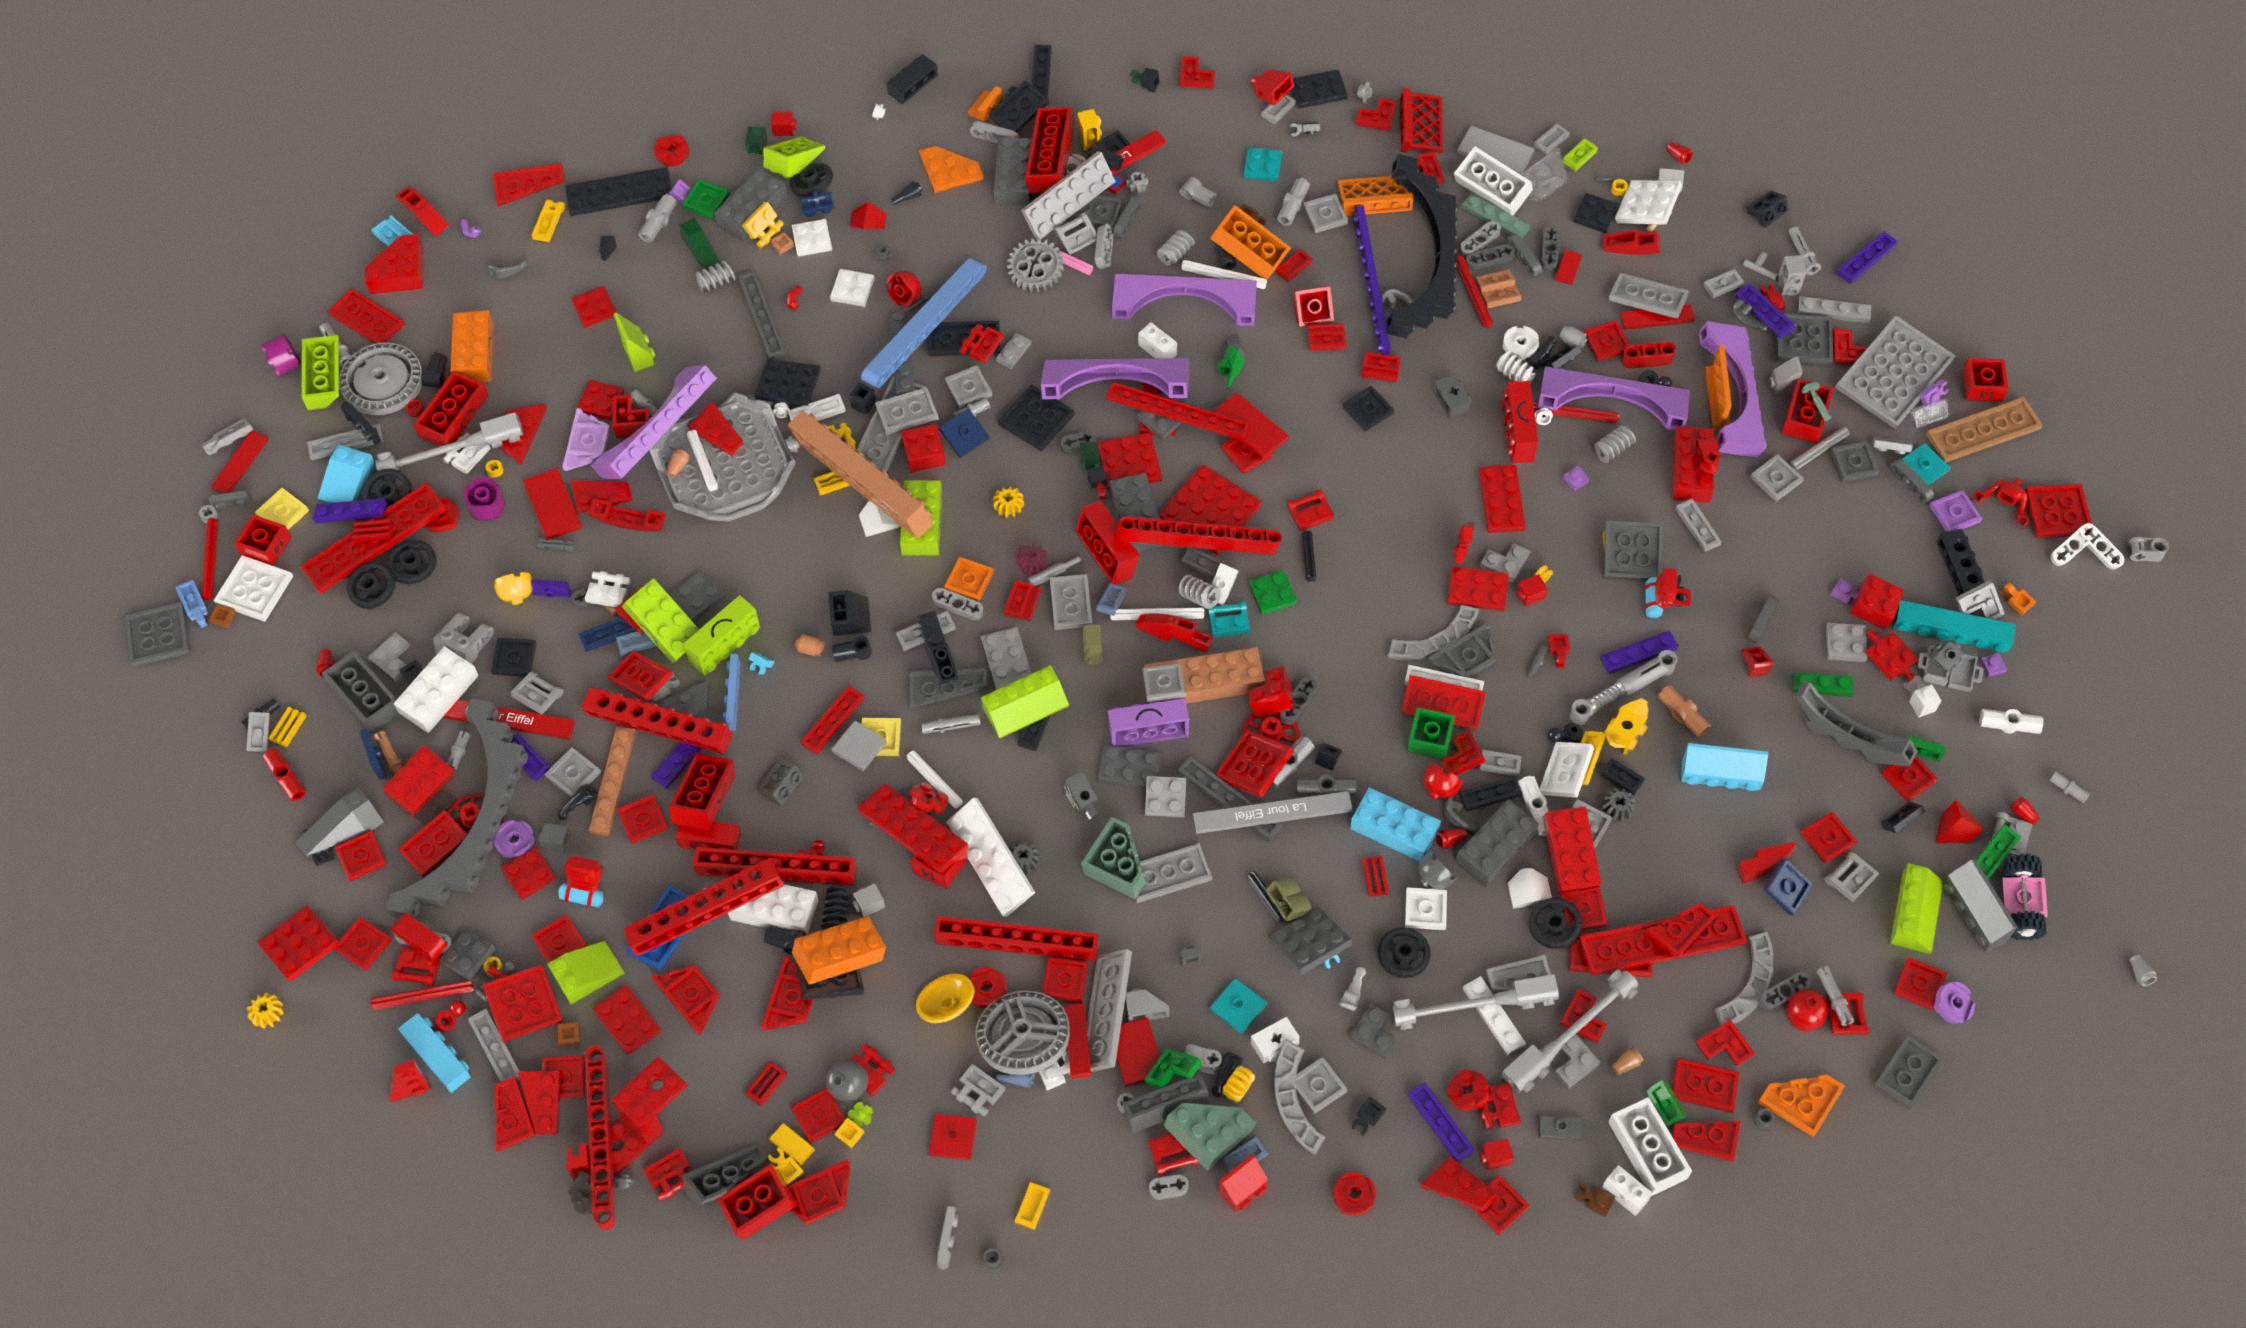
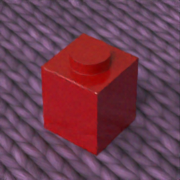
M772 112L771 128L773 136H794V129H797V119H794L793 112Z
M1538 574L1520 581L1516 595L1525 606L1545 599L1548 588Z
M1508 1138L1483 1144L1482 1152H1480L1481 1162L1483 1165L1486 1164L1487 1170L1512 1165L1514 1160Z

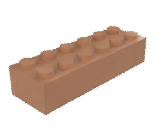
M1258 647L1144 665V668L1181 663L1186 697H1184L1186 704L1248 694L1249 689L1265 685Z

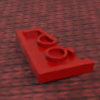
M713 402L689 425L690 431L696 430L698 436L730 456H733L743 445L741 437Z
M571 480L578 514L589 512L594 498L610 501L612 506L633 501L628 482Z
M415 1060L393 1067L392 1084H390L391 1092H389L390 1103L412 1095H422L431 1089L428 1079Z
M1734 1120L1733 1122L1715 1121L1714 1123L1703 1124L1700 1122L1678 1123L1673 1127L1672 1138L1680 1149L1733 1162L1741 1120Z

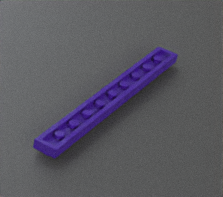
M1364 205L1357 206L1356 213L1353 214L1354 224H1357L1356 237L1360 238L1358 243L1359 252L1363 253L1361 255V264L1365 266L1364 279L1368 280L1366 290L1367 294L1371 296L1369 298L1370 309L1373 308L1372 322L1376 323L1374 332L1375 337L1379 339L1377 341V349L1381 354L1390 355V341L1388 334H1386V320Z

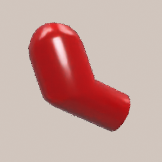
M799 285L795 286L787 294V306L789 309L797 310L799 308V302L796 301V297L803 292Z
M817 839L809 850H798L797 854L821 855L825 850L824 842Z

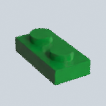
M1907 735L1906 737L1910 738L1917 749V756L1940 762L1945 754L1946 747L1937 742H1928L1916 736Z
M1666 1079L1660 1080L1647 1090L1649 1097L1667 1127H1672L1687 1116Z

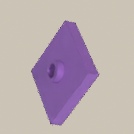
M1963 490L1932 501L1929 505L1946 532L1965 529L1980 523L1983 519Z

